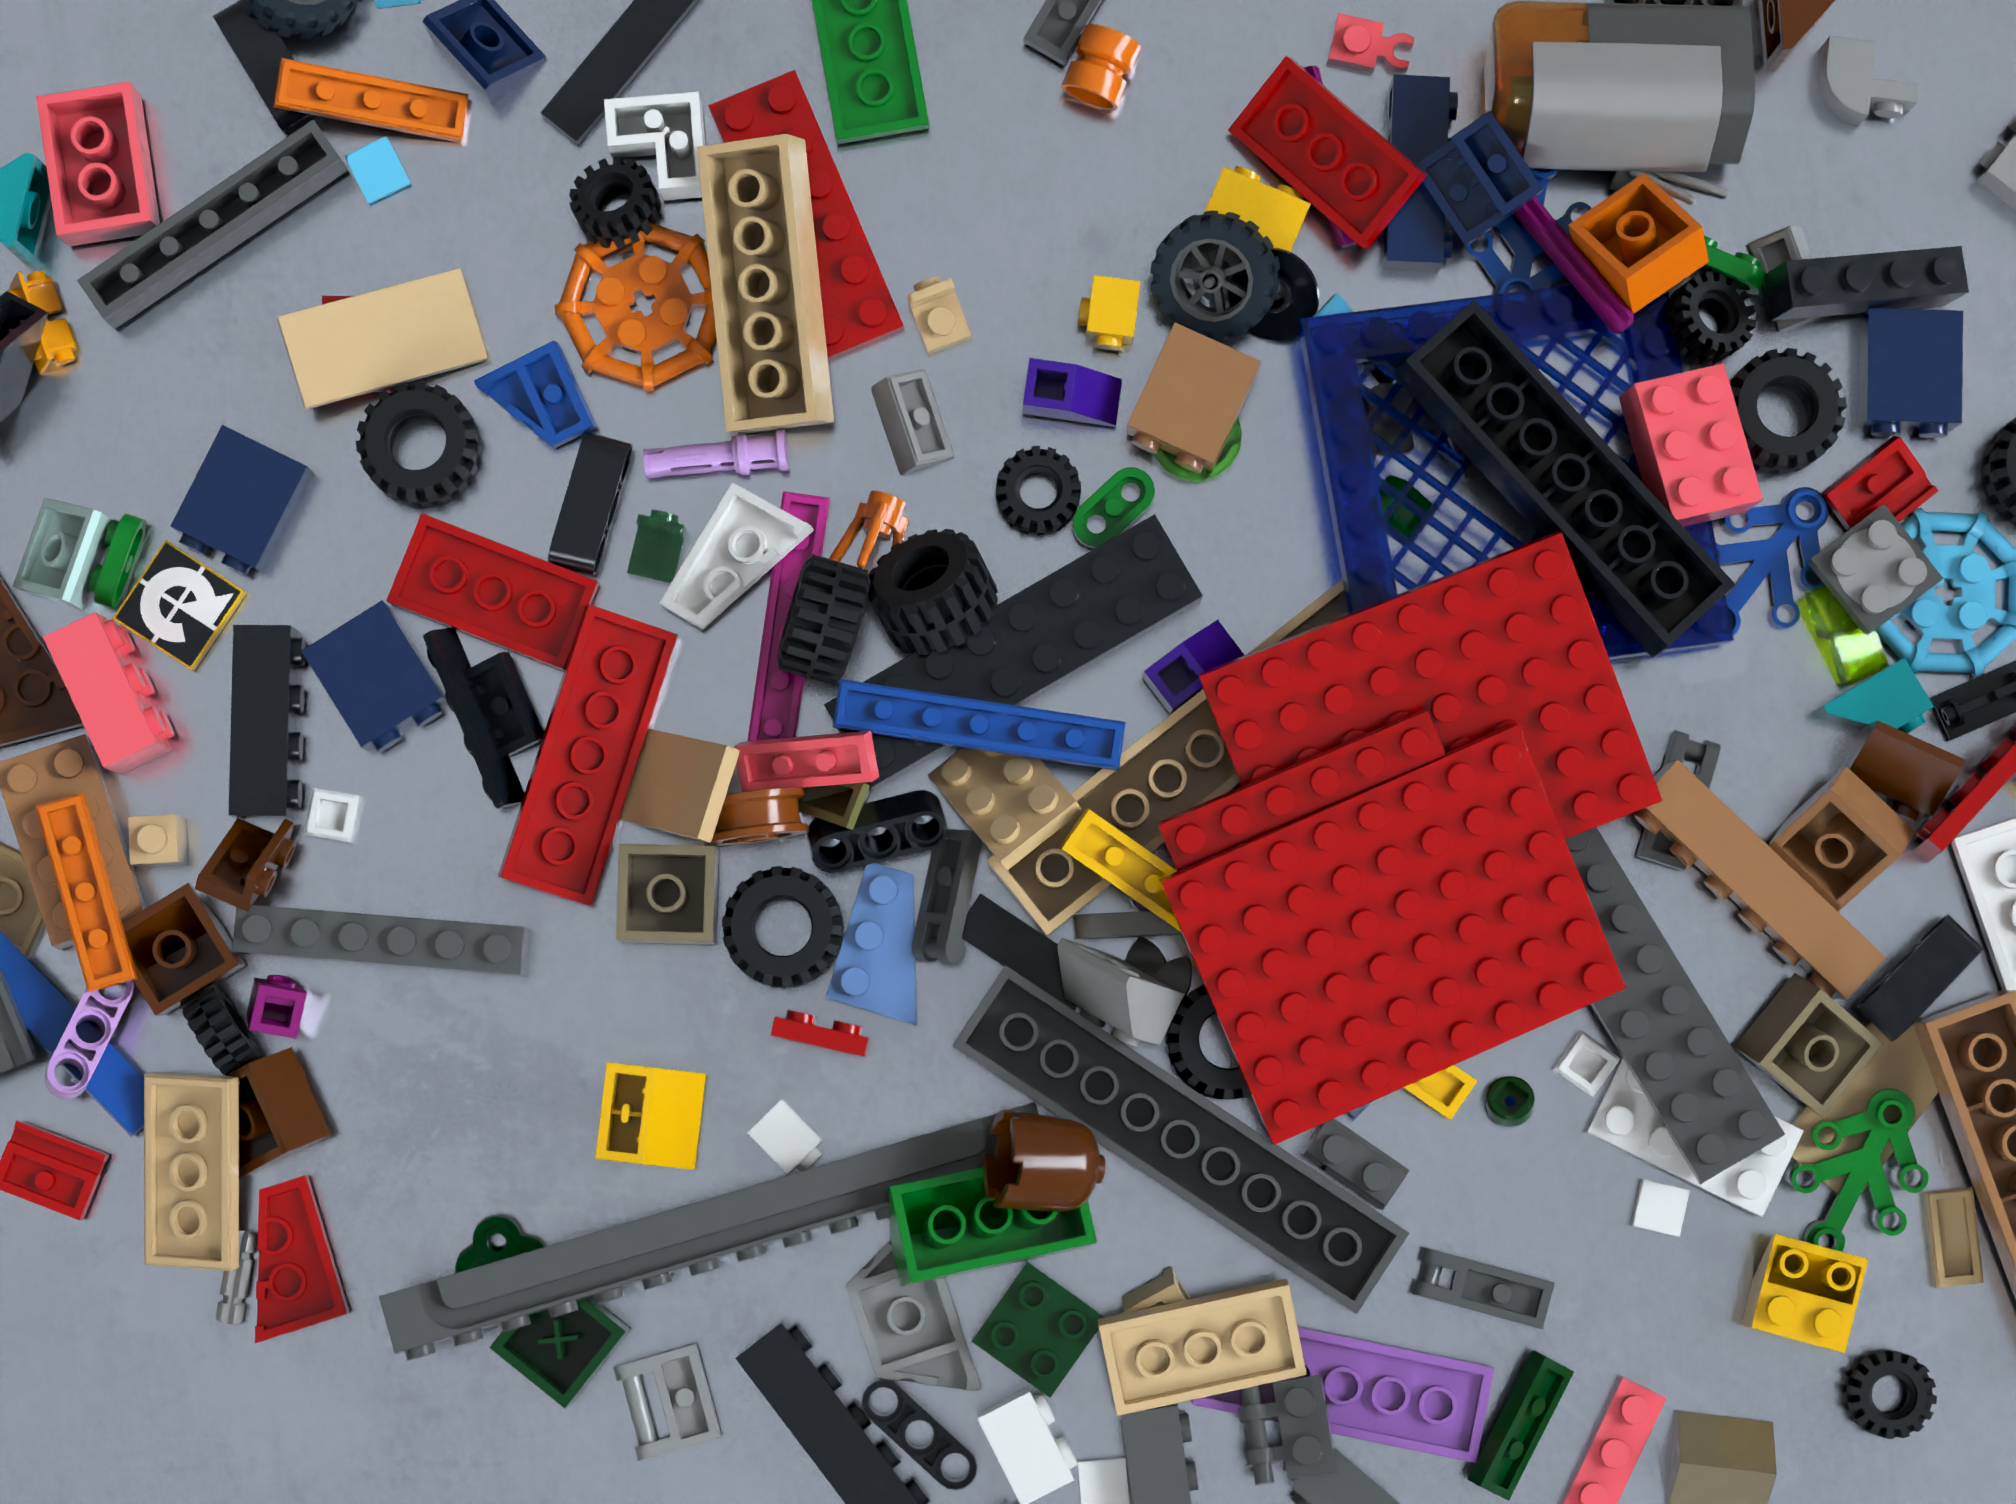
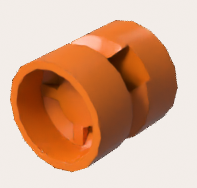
M1097 24L1085 25L1076 49V53L1081 60L1070 62L1061 88L1064 92L1083 103L1105 110H1117L1127 85L1122 75L1128 74V71L1134 68L1141 50L1140 44L1131 37L1109 27Z

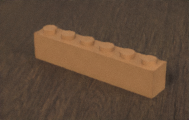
M1678 759L1671 760L1668 764H1665L1654 776L1662 801L1638 810L1634 815L1635 818L1652 834L1656 835L1661 831L1673 843L1669 848L1671 853L1687 867L1691 868L1695 864L1708 876L1704 880L1705 885L1724 901L1730 897L1742 909L1738 916L1746 925L1758 934L1763 930L1767 932L1777 942L1773 949L1783 960L1793 967L1799 963L1812 975L1807 981L1821 988L1830 997L1834 996L1836 999L1848 1000L1886 957Z

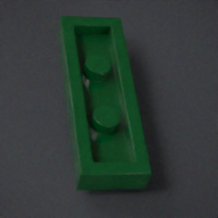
M1535 1350L1532 1351L1467 1480L1508 1501L1510 1500L1574 1371Z

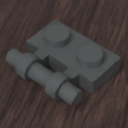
M1321 1375L1273 1382L1275 1402L1261 1403L1259 1386L1240 1389L1242 1407L1238 1408L1240 1423L1246 1425L1249 1450L1245 1451L1247 1467L1253 1468L1255 1485L1274 1483L1271 1464L1282 1462L1286 1464L1287 1476L1290 1481L1338 1473ZM1278 1419L1282 1446H1268L1264 1421Z

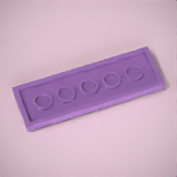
M1298 1327L1307 1375L1286 1380L1314 1375L1322 1376L1332 1434L1476 1463L1494 1367ZM1273 1384L1258 1385L1261 1403L1275 1402ZM1240 1390L1194 1399L1191 1404L1239 1414L1238 1408L1242 1407ZM1278 1419L1269 1420V1421L1279 1422Z

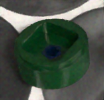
M1506 1076L1497 1079L1487 1091L1486 1107L1488 1114L1496 1123L1507 1127L1519 1126L1525 1123L1534 1111L1535 1097L1533 1089L1525 1080L1519 1077Z

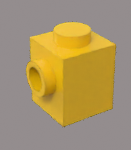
M1093 276L1091 298L1081 297L1078 325L1087 326L1086 340H1094L1095 347L1105 350H1122L1123 344L1132 345L1141 281Z

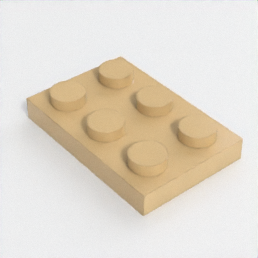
M962 747L928 774L938 790L1006 870L1013 867L1083 811L1077 801L1043 762L1036 758Z

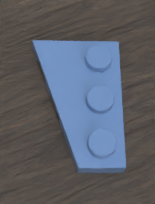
M877 863L866 865L826 998L917 1026L916 965L912 954V941L915 932L913 874Z

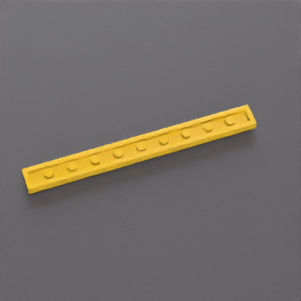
M1086 808L1059 848L1181 932L1159 879L1175 873L1177 870L1092 810ZM1453 1065L1403 1088L1451 1120L1477 1083V1080L1456 1065Z

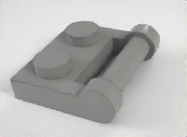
M697 1343L613 1367L616 1381H622L639 1445L634 1446L638 1461L722 1437ZM652 1371L670 1434L669 1437L657 1439L640 1377L641 1374Z

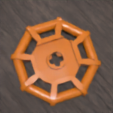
M650 223L653 230L648 235L642 231L637 233L640 241L635 244L632 243L635 255L611 267H608L601 257L619 249L614 241L611 242L610 248L602 247L599 241L596 244L591 241L584 245L579 243L573 249L576 254L560 301L554 305L555 316L561 318L583 361L581 367L587 373L594 371L644 387L645 392L655 391V386L703 362L708 364L713 358L711 352L716 340L708 254L703 246L705 240L698 234L691 236ZM630 238L624 239L625 245L632 242ZM645 241L679 252L672 263L664 261L657 256L646 255ZM690 263L705 289L704 292L691 294L680 273ZM590 269H592L593 272L602 277L596 288L594 302L580 301ZM639 293H643L646 297L653 295L657 300L651 305L653 313L648 316H644L641 311L633 313L630 309V306L636 302L634 296ZM693 307L706 308L695 339L685 332L689 315L692 313ZM596 315L607 337L598 345H595L581 317ZM676 342H679L685 348L684 351L656 365L654 364L652 354ZM615 346L634 350L636 353L641 354V367L609 356Z

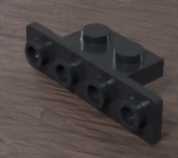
M454 628L431 630L423 634V639L427 646L428 659L437 670L445 688L446 702L458 719L464 733L465 747L475 759L483 778L482 786L486 795L492 800L497 809L522 803L524 791L509 757L540 742L544 733L510 652L498 653L471 667Z

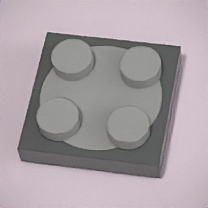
M1885 504L1807 562L1866 637L1943 579Z

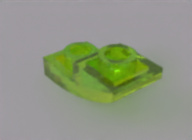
M1825 584L1804 594L1817 637L1828 641L1841 683L1851 686L1889 666L1877 631L1875 630L1866 637Z

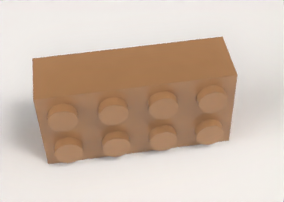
M83 734L0 761V790L51 946L61 950L73 946L74 941L35 806L78 793H85L122 923L146 909L147 906L134 866L130 865V854L90 738Z

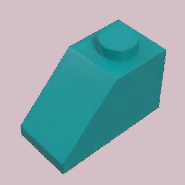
M1903 658L1814 711L1819 719L1857 729L1878 720L1905 733H1909L1926 723L1922 714L1932 709L1934 705L1909 664Z

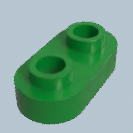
M1704 235L1709 262L1695 272L1701 275L1705 272H1713V277L1718 273L1727 275L1726 284L1733 279L1740 284L1736 290L1741 292L1746 290L1748 294L1753 295L1759 294L1765 281L1764 274H1766L1760 269L1761 261L1745 253L1736 252L1735 256L1717 249L1719 244Z
M1127 467L1117 471L1076 510L1072 526L1077 540L1084 546L1095 549L1123 533L1151 506L1155 494V487L1151 477L1145 471L1135 467ZM1126 486H1134L1138 489L1140 496L1135 501H1127L1122 497V489ZM1097 517L1102 519L1105 523V529L1100 533L1089 531L1087 522L1091 518Z
M126 513L120 521L114 519L111 522L105 537V546L109 547L103 565L98 564L95 567L89 582V591L94 592L95 603L115 609L122 600L145 536V519Z

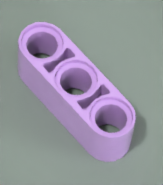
M134 980L121 983L124 994L116 1000L105 999L99 991L88 992L86 988L47 1066L44 1080L50 1094L59 1099L69 1100L78 1097L86 1089L130 1001L134 990ZM83 1021L95 1022L102 1029L103 1037L95 1043L84 1042L76 1033L77 1025ZM62 1064L74 1065L81 1073V1081L75 1086H63L56 1080L54 1070Z

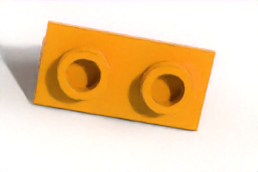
M44 270L28 274L26 276L28 282H25L22 271L16 273L9 286V290H7L8 292L49 312L48 315L61 312L62 306L53 279L46 277ZM66 318L50 322L48 319L46 320L34 359L39 374L45 372L54 358L57 365H64L75 360L73 352L77 348Z

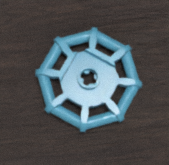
M1920 507L1910 513V517L1901 524L1912 539L1916 537L1922 549L1921 551L1943 577L1938 584L1875 630L1879 637L1900 659L1905 658L1914 674H1917L1918 671L1971 673L1973 677L1984 674V668L2016 640V549L1988 520L1989 514L1979 510L1976 514L1926 512ZM1932 531L1965 532L1961 545L1935 544ZM1981 539L2004 565L1992 571L1987 560L1973 550L1978 540ZM2009 577L2008 612L1995 608L1996 581ZM1944 580L1950 581L1952 587L1958 590V597L1951 600L1950 606L1943 605V598L1935 596L1934 593L1935 588L1943 586ZM1901 615L1905 621L1908 620L1916 628L1915 631L1920 637L1915 645L1892 623V619ZM1987 620L2000 626L1979 648L1976 647L1971 635L1981 628ZM1932 640L1957 641L1960 654L1930 653L1929 649Z

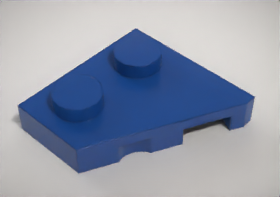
M554 340L474 380L478 389L497 401L507 412L520 422L526 424L536 435L552 447L556 448L585 434L586 431L589 432L597 428L559 343Z

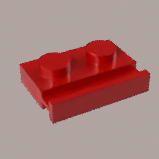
M1893 436L1824 490L1821 495L1848 531L1883 504L1900 522L1936 494L1938 489L1925 476L1926 472L1902 438Z
M16 1121L11 1139L7 1142L0 1160V1190L74 1219L84 1220L100 1180L101 1171L109 1155L23 1121Z

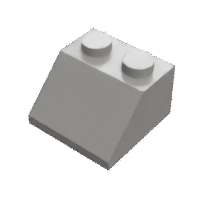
M1061 938L1057 948L1064 998L1080 1007L1079 1014L1095 1025L1104 1028L1106 1023L1115 1027L1112 1035L1117 1039L1135 1047L1139 1046L1141 1040L1160 1046L1184 993L1115 955Z

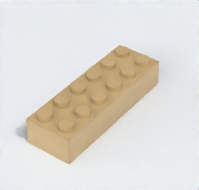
M789 134L698 146L697 156L726 432L746 434L834 423L805 139Z

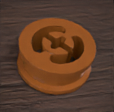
M775 788L727 794L711 843L704 841V845L722 846L755 843L808 833V824L801 823L798 799L805 796L804 789Z

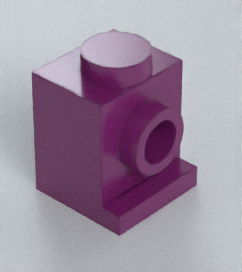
M268 975L267 979L254 978L246 1013L249 1030L297 1039L307 991L303 990L302 986L295 985V980L286 976Z

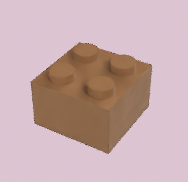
M1845 765L1782 824L1769 843V846L1839 912L1902 855L1916 831Z

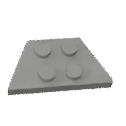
M889 1241L845 1285L875 1377L974 1392L981 1390L982 1388L945 1278L900 1287L891 1241Z

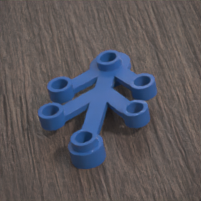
M1530 168L1544 189L1536 196L1544 206L1548 180L1553 178L1560 169L1542 171L1537 168ZM1584 202L1573 203L1566 210L1567 212H1565L1564 216L1557 219L1556 222L1567 235H1570L1568 225L1573 222L1571 220V212L1582 210L1586 213L1592 208ZM1510 215L1496 225L1495 228L1514 254L1511 273L1492 249L1493 239L1488 232L1481 236L1486 242V250L1476 252L1471 248L1470 244L1465 246L1464 243L1463 249L1468 257L1480 262L1495 284L1492 303L1498 315L1511 322H1521L1530 318L1537 310L1539 294L1563 279L1565 275L1553 263L1530 277L1533 258L1544 252V250L1521 223L1519 228ZM1511 291L1520 292L1524 298L1523 305L1519 307L1510 305L1507 300V294Z
M1801 487L1788 493L1782 504L1751 508L1747 512L1742 513L1746 519L1745 526L1742 528L1734 527L1730 522V516L1722 518L1726 531L1734 535L1746 532L1751 526L1782 524L1771 539L1726 545L1706 542L1701 545L1703 549L1710 548L1716 552V563L1719 566L1722 564L1753 561L1724 601L1716 602L1700 617V628L1707 638L1713 641H1724L1737 633L1741 624L1740 610L1769 573L1774 606L1771 607L1769 612L1771 623L1779 629H1788L1798 622L1800 609L1793 600L1787 549L1798 536L1804 566L1798 573V583L1802 589L1808 592H1816L1825 586L1822 581H1820L1819 585L1813 586L1808 584L1805 579L1806 571L1812 569L1807 562L1820 552L1817 531L1826 523L1829 513L1828 504L1820 492L1813 488ZM1804 503L1811 508L1812 514L1810 519L1803 520L1797 516L1796 507L1798 504ZM1780 606H1787L1791 609L1793 617L1790 622L1784 623L1778 619L1777 610ZM1714 614H1720L1725 617L1727 626L1723 631H1717L1712 628L1710 620Z

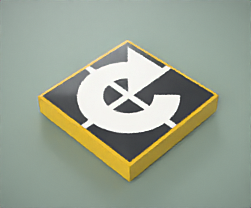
M165 540L112 619L190 670L195 671L247 593Z

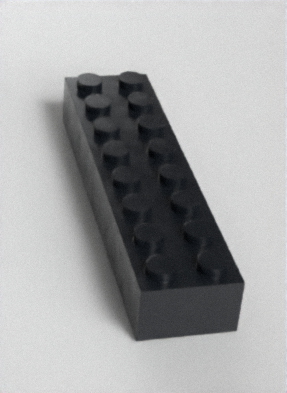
M1475 300L1468 304L1413 353L1394 373L1393 376L1541 537L1557 531L1562 532L1579 579L1652 658L1668 648L1736 585Z
M1154 514L999 603L997 607L991 609L993 615L989 622L981 625L982 630L976 635H970L963 644L959 646L953 645L948 647L947 651L937 653L935 650L928 655H919L916 651L865 680L863 683L1023 706L1198 605L1203 595ZM837 697L824 704L832 722L834 720ZM837 729L839 733L856 732L850 730ZM872 734L879 777L873 782H868L874 792L952 746Z

